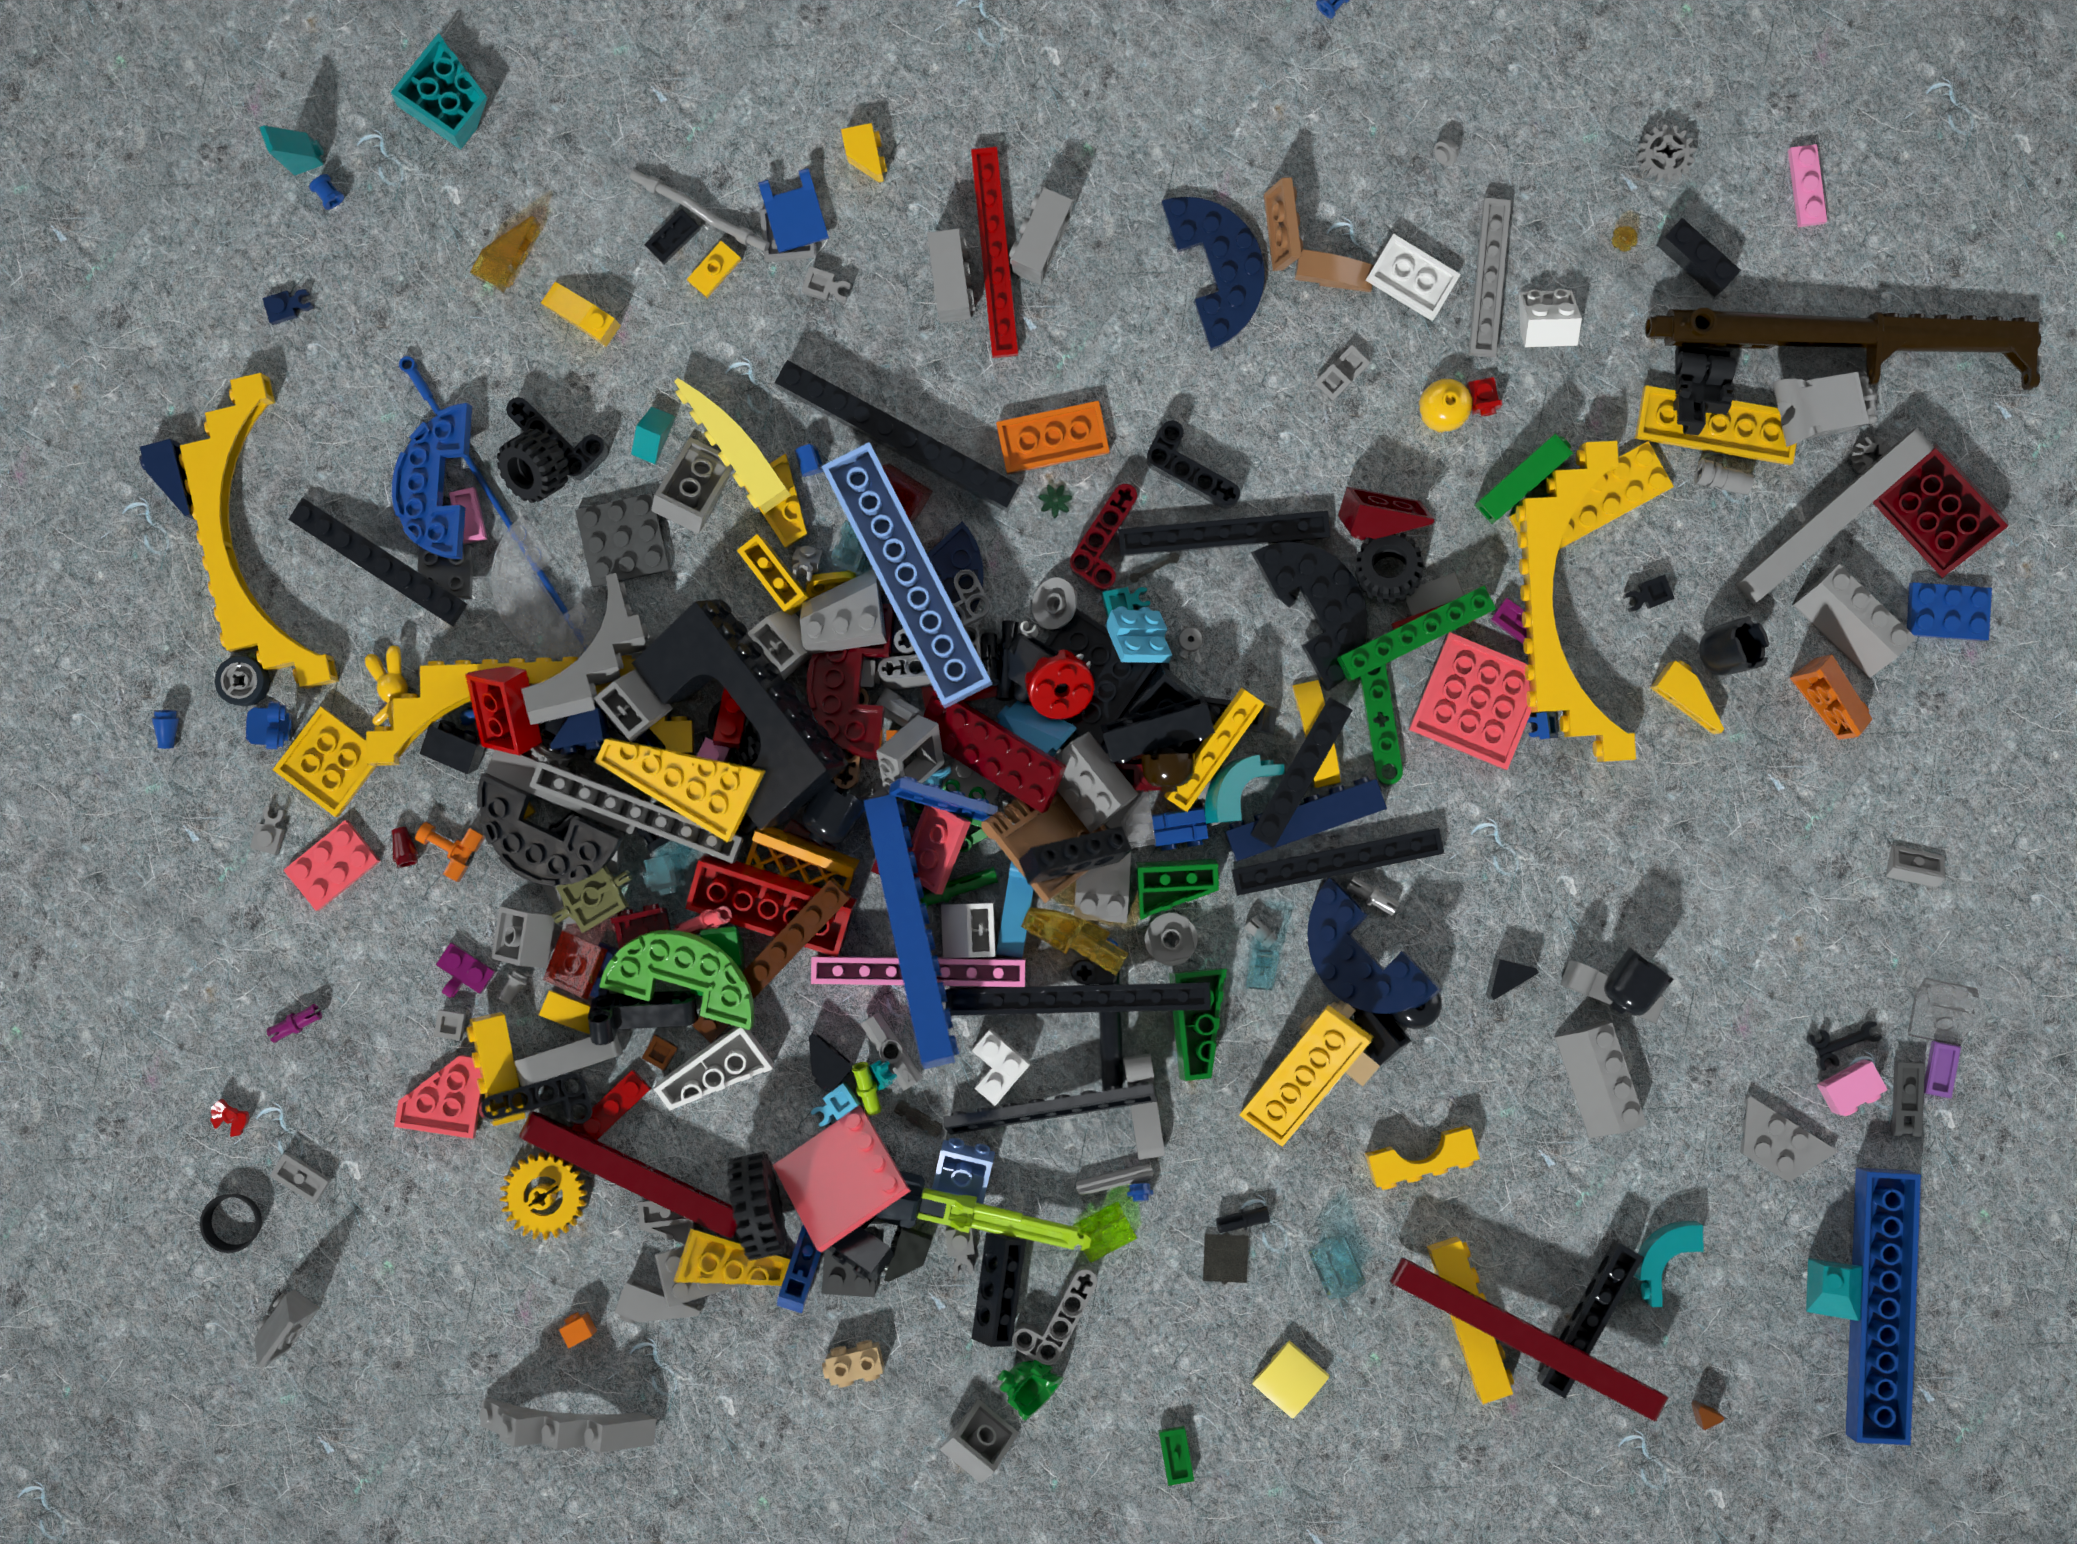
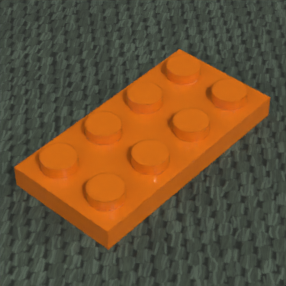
M1099 401L996 422L1007 475L1110 453Z

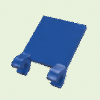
M809 168L798 171L803 185L802 188L778 195H773L768 180L758 182L779 253L829 239Z

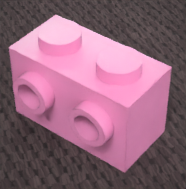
M1864 1059L1816 1084L1831 1112L1843 1116L1855 1113L1858 1110L1857 1107L1865 1102L1872 1103L1881 1098V1093L1888 1090L1873 1062Z

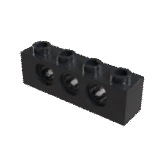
M1120 826L1031 847L1018 861L1027 883L1030 885L1119 863L1132 849L1123 827Z
M986 1233L971 1339L989 1347L1012 1346L1026 1239Z

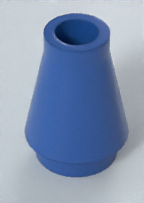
M175 710L154 711L152 722L157 746L160 749L174 748L180 718L177 717V711Z

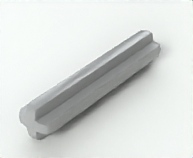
M1146 1163L1077 1181L1076 1189L1078 1195L1083 1196L1150 1179L1154 1174L1151 1164Z

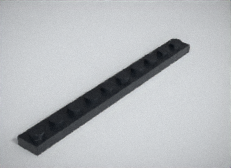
M1210 982L945 989L948 1001L946 1002V1009L949 1008L951 1016L1211 1010Z

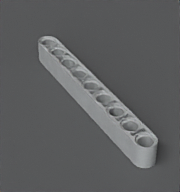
M1917 427L1912 429L1740 578L1735 585L1752 604L1758 602L1934 449V446Z

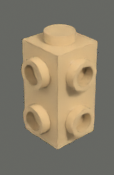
M872 1340L858 1342L856 1344L857 1347L846 1349V1346H839L831 1349V1353L827 1354L825 1362L822 1363L825 1379L829 1378L831 1386L838 1384V1387L842 1388L854 1384V1380L864 1378V1381H873L880 1378L879 1374H883L885 1366L879 1342L872 1343Z

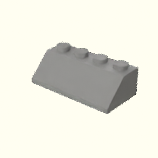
M1840 564L1829 567L1793 604L1813 626L1868 678H1871L1895 660L1916 639L1901 622Z
M1604 1020L1555 1036L1588 1138L1619 1134L1647 1125L1612 1022Z

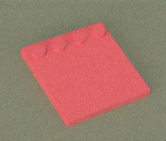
M1449 632L1408 730L1496 767L1508 770L1531 714V707H1528L1526 699L1527 691H1530L1529 680H1526L1525 666L1528 664Z
M861 1106L846 1114L773 1165L816 1249L820 1252H823L910 1192L875 1127Z

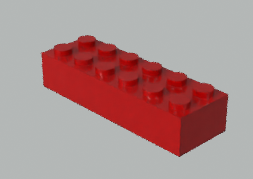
M704 853L698 860L685 909L701 914L705 910H715L721 906H726L732 914L728 923L776 937L822 888L738 861L730 863ZM850 898L804 947L838 957L845 942L857 899Z

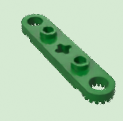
M1386 664L1379 667L1376 675L1366 673L1360 676L1375 775L1381 783L1391 785L1401 779L1403 768ZM1378 712H1381L1384 717L1387 716V721L1383 723V727H1380L1379 723H1374L1373 721L1374 718L1378 717ZM1386 764H1391L1396 768V775L1392 779H1386L1382 775V768Z

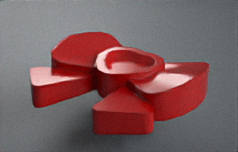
M224 1099L218 1100L211 1108L212 1118L210 1121L215 1129L225 1121L227 1124L232 1123L230 1137L239 1136L243 1133V1128L247 1126L250 1119L248 1111H238L237 1108L229 1106Z

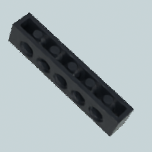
M1613 1240L1559 1339L1590 1355L1644 1257ZM1545 1364L1536 1378L1542 1386L1564 1399L1575 1382L1574 1379Z

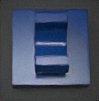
M1555 712L1536 713L1537 717L1528 719L1527 723L1535 722L1538 725L1536 732L1529 733L1530 737H1539L1540 739L1558 738Z

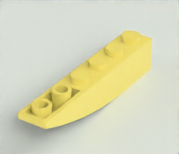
M679 378L674 380L679 388L675 393L684 405L686 403L691 405L693 410L689 412L697 425L704 424L707 431L703 434L712 446L715 444L719 446L721 452L718 453V456L726 467L730 464L736 471L732 474L733 478L740 488L743 486L747 487L750 493L746 497L755 509L760 506L763 512L766 513L791 496L756 444L727 413Z

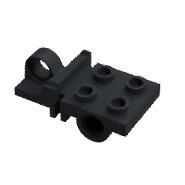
M1677 346L1675 350V394L1678 395L1673 402V410H1677V424L1683 425L1684 434L1698 436L1706 424V413L1727 415L1732 406L1734 386H1731L1735 375L1736 360L1735 358H1730V351Z

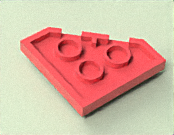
M458 1056L409 1094L398 1100L394 1127L470 1139L475 1138L482 1094L480 1095L477 1079L481 1078L480 1069H475L472 1056Z

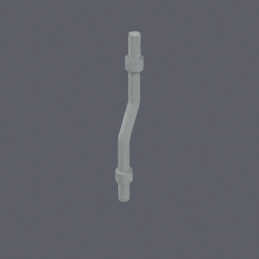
M635 169L631 171L629 178L645 186L647 191L655 195L659 193L683 205L710 225L736 237V240L744 245L750 244L764 252L768 250L770 243L753 235V231L745 227L739 228L714 215L687 195L663 184V181L655 176L649 177Z

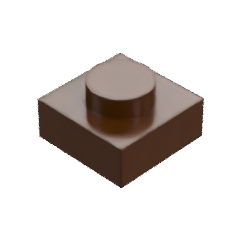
M655 1034L642 1059L666 1071L679 1047Z

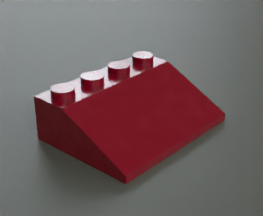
M1935 443L1933 445L1934 449L1872 503L1943 578L2005 530L2009 524L2007 518Z

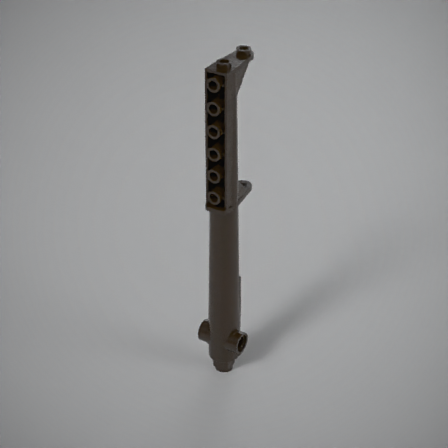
M1703 307L1697 310L1669 309L1666 316H1648L1645 324L1646 337L1650 339H1664L1665 346L1770 349L1774 346L1866 348L1869 385H1876L1879 382L1881 364L1895 351L2002 353L2021 373V385L2024 390H2032L2038 387L2040 383V374L2037 372L2038 347L2041 344L2039 322H2029L2027 317L2012 318V321H2003L2001 316L1987 317L1986 320H1977V316L1974 315L1961 316L1960 319H1951V315L1947 314L1935 315L1934 318H1925V314H1910L1908 317H1899V313L1883 314L1882 312H1875L1869 315L1868 318L1716 311Z

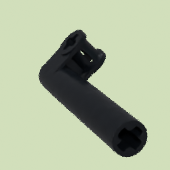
M1106 957L1077 960L1071 966V977L1082 985L1122 984L1121 958ZM1082 965L1090 970L1089 974H1085V979H1082L1077 974V971L1081 970ZM1099 1012L1102 1091H1107V1088L1112 1086L1123 1087L1122 1012Z

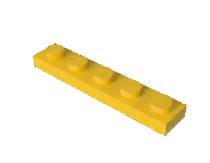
M1241 687L1213 726L1215 733L1210 734L1208 738L1204 739L1195 751V770L1192 779L1186 785L1177 786V792H1166L1164 795L1166 799L1188 812L1265 703Z

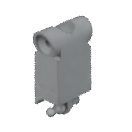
M1858 372L1808 381L1782 379L1773 382L1786 447L1806 438L1855 431L1866 424H1874L1877 421V416L1874 412L1876 408L1875 401L1878 399L1877 394H1873V389L1869 387V378L1866 375L1859 377Z

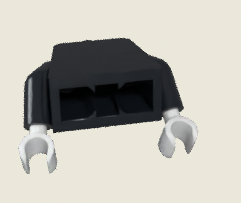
M1028 621L1021 623L1022 633L1017 634L1007 649L1008 677L1019 684L1013 696L1023 703L1029 701L1025 684L1026 673L1033 670L1040 658L1055 657L1059 653L1035 638L1038 635L1036 625L1033 626L1032 630L1026 631L1029 627ZM1078 654L1076 657L1082 660L1084 655ZM1091 661L1087 662V666L1089 669L1091 666ZM1061 683L1057 685L1054 692L1066 687L1067 684Z

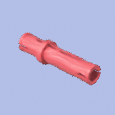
M721 906L715 910H705L700 916L676 924L673 930L696 935L701 933V930L718 928L719 925L728 923L732 914L726 906Z

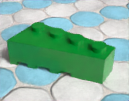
M1226 968L1169 973L1170 983L1210 982L1211 1010L1173 1011L1179 1079L1192 1081L1212 1078L1217 1029H1219V1015L1224 994L1223 986L1227 973Z

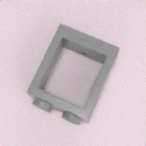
M917 715L877 750L883 789L888 794L890 784L901 777H912L922 784L944 764L938 723ZM916 750L917 758L904 769L902 761Z

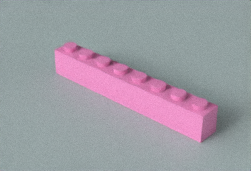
M823 955L811 957V984L904 985L898 957H834ZM937 957L941 970V976H937L938 983L943 982L944 986L1025 987L1026 958Z

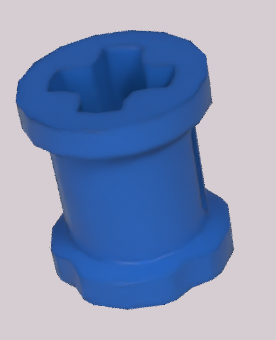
M1317 0L1316 6L1325 17L1332 19L1339 7L1350 0Z
M328 174L316 177L309 185V189L315 192L323 201L322 204L326 210L335 208L344 200V195L341 191L336 190Z

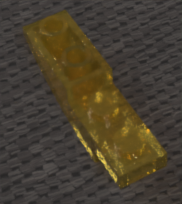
M1030 907L1021 925L1029 933L1039 937L1064 954H1067L1070 948L1114 975L1118 974L1129 954L1107 940L1110 932L1087 920L1060 911Z

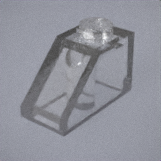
M1142 790L1120 819V826L1123 827L1131 848L1156 845L1148 790Z

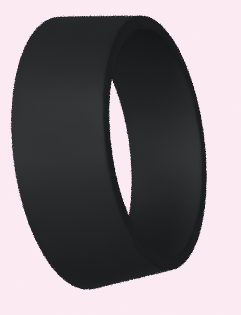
M225 1194L214 1198L205 1206L200 1217V1231L203 1239L211 1248L223 1253H235L246 1248L257 1237L262 1225V1216L257 1204L249 1197L240 1194ZM230 1197L241 1199L247 1203L255 1216L254 1234L249 1241L242 1244L234 1245L222 1241L215 1234L212 1227V1215L215 1208L220 1202Z

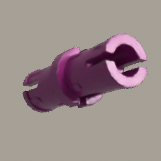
M312 1004L297 1014L291 1013L287 1015L285 1020L266 1029L268 1037L274 1034V1037L270 1038V1040L276 1043L292 1033L298 1034L303 1030V1027L322 1019L321 1011L314 1013L319 1007L316 1004Z

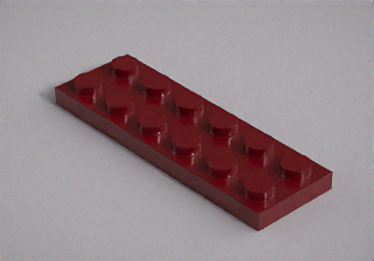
M934 689L923 717L938 723L942 751L1042 814L1047 812L1067 765L962 701L944 708Z

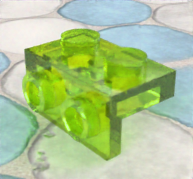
M1119 1202L1106 1206L1102 1210L1072 1225L1079 1227L1078 1232L1080 1235H1084V1232L1087 1231L1092 1236L1090 1247L1083 1250L1090 1263L1137 1239Z

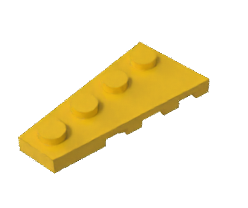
M690 1229L673 1282L782 1286L790 1259L774 1255L749 1261L748 1257L744 1254V1247L742 1248L741 1244Z

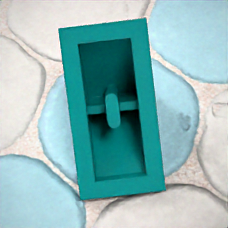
M651 406L636 425L631 455L656 465L676 416Z

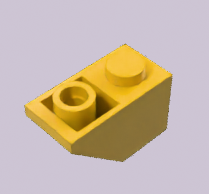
M872 123L841 129L848 163L877 182H884L882 173L887 172L884 156L879 157L877 148L882 147L879 131L874 132Z

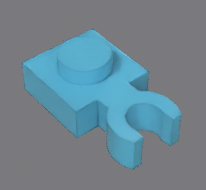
M847 1082L834 1089L833 1092L823 1097L827 1105L815 1107L811 1114L815 1115L819 1112L824 1114V1120L818 1124L822 1127L831 1122L833 1115L839 1120L861 1103Z

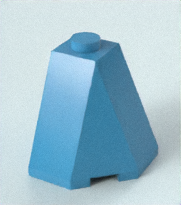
M1017 701L1011 708L1006 705L996 716L999 719L998 724L1052 757L1077 729L1074 725L1061 719L1047 718L1041 715L1034 707Z

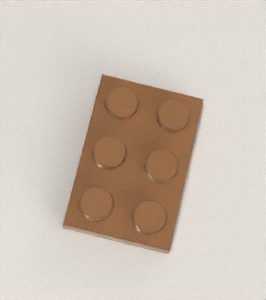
M1292 177L1281 178L1264 193L1273 271H1283L1300 258L1303 252V241L1299 238L1298 230L1300 216L1296 212L1295 205L1297 190L1293 186Z

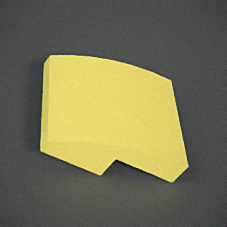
M1289 1340L1272 1357L1271 1362L1253 1379L1252 1384L1293 1419L1316 1395L1330 1375Z

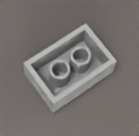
M1043 187L1040 195L1036 193L1030 207L1032 209L1030 219H1024L1020 229V233H1022L1020 242H1014L1009 257H1011L1012 273L1039 285L1042 284L1071 219L1073 210L1072 199Z
M959 228L928 232L940 323L970 320V311H975L972 288L967 289L968 285H972L969 262L963 263V260L968 259L965 236L960 237Z
M1090 732L1070 742L1055 757V759L1067 765L1057 791L1090 833L1109 822L1138 795L1116 765L1111 763L1109 756Z

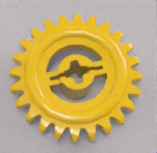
M540 1152L538 1160L534 1155L530 1154L528 1155V1163L520 1159L518 1160L520 1168L510 1167V1171L514 1176H504V1180L510 1184L500 1187V1190L508 1194L502 1196L499 1201L508 1202V1205L502 1208L501 1211H511V1215L506 1221L517 1220L513 1228L514 1230L524 1226L523 1236H526L532 1230L534 1240L538 1238L540 1232L543 1234V1239L547 1240L550 1236V1231L555 1238H558L560 1228L564 1233H568V1223L573 1226L577 1225L574 1215L583 1216L582 1210L578 1207L586 1206L587 1202L580 1197L588 1192L580 1189V1186L585 1184V1180H577L581 1171L572 1172L574 1164L569 1163L565 1166L564 1159L559 1158L558 1161H555V1155L551 1153L548 1159H546L545 1154ZM549 1177L556 1181L554 1184L542 1183L530 1191L529 1201H526V1189L533 1179ZM558 1186V1188L549 1193L544 1200H539L532 1206L530 1205V1203L538 1199V1196H540V1194L544 1192L547 1193L554 1187ZM562 1189L563 1201L556 1212L549 1215H541L532 1210L533 1208L544 1210L551 1206L557 1199V1192Z

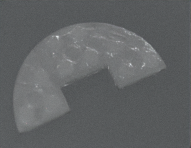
M522 515L506 531L494 556L491 587L497 611L511 634L529 649L551 658H580L592 644L601 625L585 602H580L564 615L561 613L536 576L538 571L556 558L528 517Z

